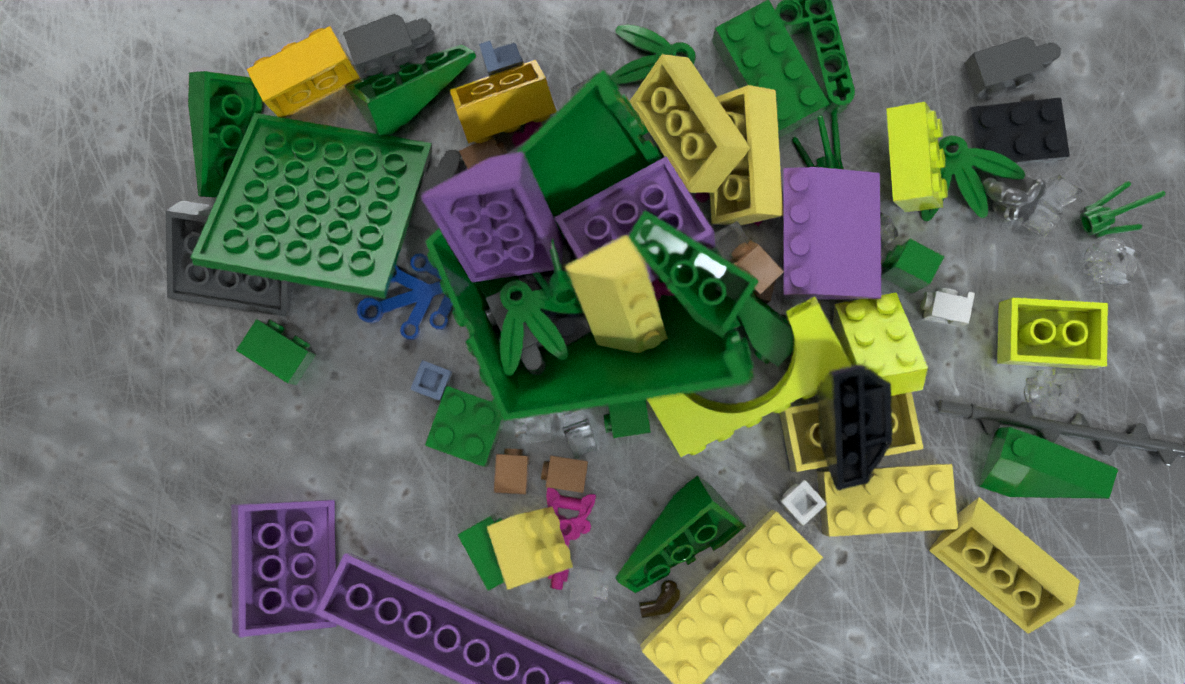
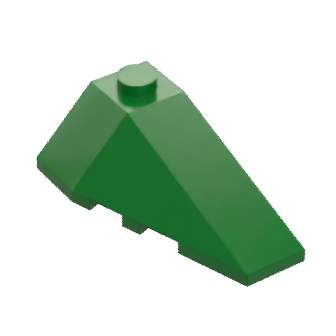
M461 44L428 55L425 58V63L409 64L408 62L399 65L400 70L398 72L384 76L383 71L378 74L360 79L346 86L369 127L380 136L395 133L400 126L408 123L476 58L475 51Z
M208 71L189 72L188 108L198 196L217 197L253 114L261 113L262 99L251 77Z
M644 210L628 236L638 253L686 308L692 318L721 337H724L758 284V278Z
M1001 427L994 433L978 487L1006 497L1110 499L1118 468L1041 437L1011 427Z
M697 475L672 497L615 577L616 581L632 592L637 593L667 577L672 567L682 562H686L689 565L696 561L695 555L711 547L714 551L722 547L744 529L746 525L719 493Z

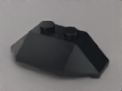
M859 364L829 371L817 387L820 444L835 488L838 491L869 483L873 476V470L881 462L892 443L891 383L864 365Z

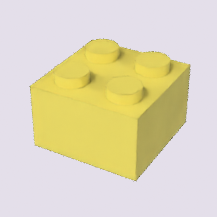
M553 506L517 514L487 527L507 590L546 578L573 567L570 559V550L565 544L560 530V521L554 512Z

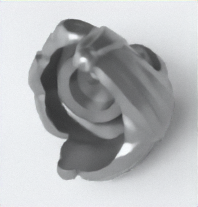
M1025 174L1022 180H1011L994 175L993 178H987L983 182L985 193L994 201L992 208L997 213V216L1010 221L1021 219L1029 208L1039 202L1044 196L1046 182L1042 178L1033 180L1027 174Z

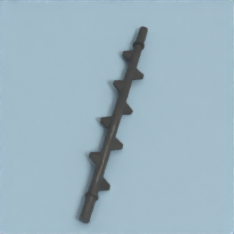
M940 400L938 403V412L968 417L969 420L974 418L981 419L987 434H994L1001 424H1008L1040 430L1044 439L1053 443L1060 434L1098 441L1103 455L1110 456L1118 445L1156 451L1164 465L1167 466L1172 465L1177 456L1185 457V444L1151 438L1146 425L1138 423L1133 431L1127 434L1090 427L1081 413H1077L1071 423L1034 417L1027 402H1022L1014 413L979 407L973 403L968 405Z

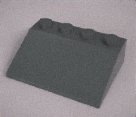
M181 200L165 210L167 298L288 316L294 282L193 264L191 255L213 205Z

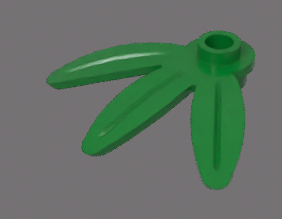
M619 25L615 29L616 34L624 41L641 50L655 54L635 59L619 68L611 75L617 84H628L644 80L662 54L676 56L677 53H683L690 59L693 65L695 63V51L687 43L677 42L671 45L657 33L636 25Z
M946 136L938 142L939 149H943L945 154V167L940 168L941 179L946 180L947 190L950 187L952 175H954L965 201L980 218L987 217L988 202L983 184L972 166L986 173L1006 179L1022 180L1025 177L1024 170L1011 159L993 151L968 148L966 141L959 136ZM948 146H955L958 150L950 153L946 148ZM939 208L921 210L922 219L930 221Z
M522 281L507 283L500 293L501 303L508 310L500 338V357L504 373L509 376L513 375L518 366L523 347L524 322L535 338L549 352L561 360L567 359L568 351L560 332L540 309L566 314L584 313L578 297L573 303L561 306L554 302H548L544 290L531 291L530 287ZM519 291L522 293V298L518 301H513L510 298L511 293Z

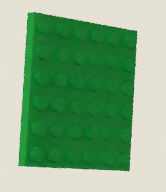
M254 113L194 248L191 260L194 265L386 298L417 201L418 192L422 185L423 174L427 170L432 154V143L388 135L380 136L376 133Z

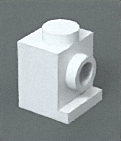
M939 288V291L933 293L925 292L921 302V310H924L923 319L956 327L969 324L975 293L967 292L957 296L958 291L948 288Z
M803 480L799 485L796 483L782 495L784 498L780 504L789 516L802 526L827 505L806 480Z

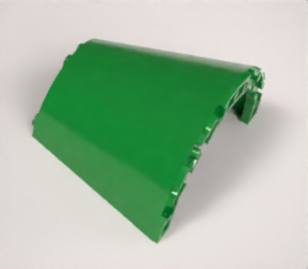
M605 70L598 72L516 152H523L553 218L664 158L657 145H653L650 139L647 141L644 139L643 135L648 133L646 125L637 111L634 110L627 96L620 94L618 84ZM440 228L425 241L429 249L427 252L428 259L431 265L438 270L442 279L440 281L441 289L453 304L455 321L460 327L466 326L469 338L466 339V346L471 355L476 357L480 366L479 376L482 382L489 387L493 396V408L500 417L502 416L503 421L743 385L753 379L754 373L752 369H754L750 357L751 351L748 341L745 337L741 338L739 332L735 329L741 326L739 315H737L724 337H721L695 321L676 296L665 295L661 296V299L657 301L667 339L658 346L646 349L641 353H635L597 345L593 334L590 333L566 347L568 357L565 360L559 359L545 347L539 349L546 365V370L541 375L533 376V374H530V371L527 370L521 359L515 373L510 376L506 375L502 367L500 342L498 340V337H501V330L498 325L493 327L486 315L485 310L490 308L486 298L500 292L507 283L519 281L517 276L471 282ZM560 230V233H561L563 239H565V237H564L562 231ZM658 278V281L660 283H663L661 278Z

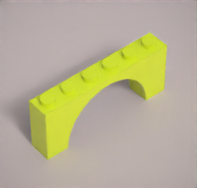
M815 296L786 311L794 335L793 354L784 376L767 393L753 400L740 403L716 402L704 398L695 392L647 399L680 457L687 454L691 456L702 452L707 444L715 440L718 442L730 438L735 430L743 426L746 428L755 426L762 421L763 416L771 412H783L791 406V402L801 397L808 399L818 394L817 387L829 371L852 366Z

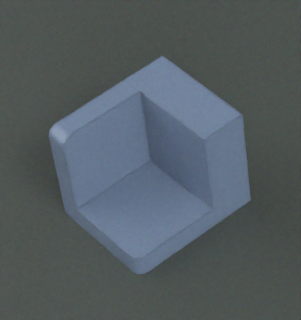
M491 41L479 44L489 76L523 64L516 43L493 49Z
M422 360L410 390L441 401L453 372Z

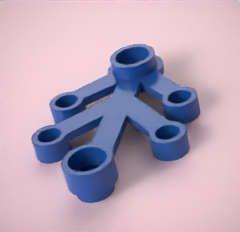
M418 253L411 258V267L416 272H428L441 279L438 270L431 265L426 255ZM420 258L425 259V266L423 268H416V261ZM396 265L397 273L391 279V283L397 282L412 291L380 302L374 298H365L358 304L357 314L364 322L373 324L380 321L385 313L416 303L408 320L400 328L401 335L404 338L414 340L420 335L419 325L434 296L443 294L440 281L427 284L401 271ZM444 295L438 311L433 312L429 319L431 326L437 330H443L449 325L448 315L453 304L446 295ZM375 306L377 309L376 315L369 317L367 315L368 308ZM438 315H443L445 318L441 326H437L434 323V319ZM414 325L415 333L411 336L406 335V327Z

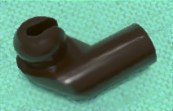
M664 581L661 584L662 592L656 600L639 602L642 618L664 615L672 610L680 598V590L677 589L678 585L675 581Z

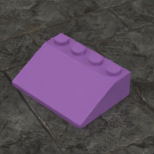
M523 152L490 157L423 193V202L471 282L554 270L549 251L552 249V238L562 267L564 239Z
M667 156L554 217L577 260L626 235L629 236L644 210L707 248H715L713 229ZM643 259L650 282L660 278Z
M822 167L783 168L784 300H809L814 296L816 299H881L880 173Z
M335 500L231 504L232 633L238 637L337 627L335 623L315 614L336 572Z

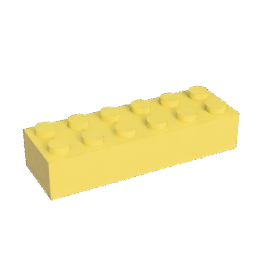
M770 510L640 644L641 651L673 684H702L816 566L823 556L777 511Z

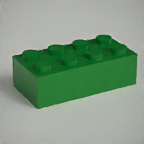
M769 0L715 27L712 43L737 87L742 88L751 85L776 90L779 138L824 114L829 106V102Z

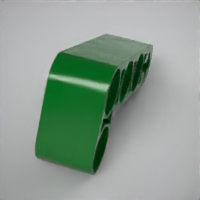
M780 1L775 9L779 18L781 19L780 15L787 14L793 19L791 22L781 19L789 35L804 33L815 80L829 102L826 111L830 114L844 112L855 96V87L832 1ZM809 8H818L822 14L815 15ZM817 36L827 37L830 43H821ZM824 64L834 65L837 72L827 71Z

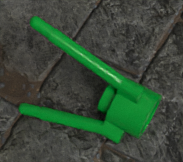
M831 113L834 154L831 152L824 117L822 115L818 116L825 156L816 159V166L798 138H792L797 151L807 167L844 170L841 160L837 113Z
M1126 181L1094 204L1084 207L1085 212L1080 215L1082 227L1088 235L1092 236L1095 234L1096 238L1108 234L1142 229L1141 224L1111 227V224L1115 223V216L1162 198L1166 195L1165 191L1146 196L1114 210H1111L1109 207H1102L1130 187L1131 182Z
M552 238V249L549 251L555 273L551 276L549 285L540 272L532 274L546 293L548 302L565 306L573 303L577 299V294L568 272L562 271L557 249Z

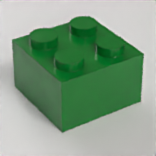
M446 386L425 446L471 463L488 467L505 421H503L502 416L500 417L495 412L491 401Z

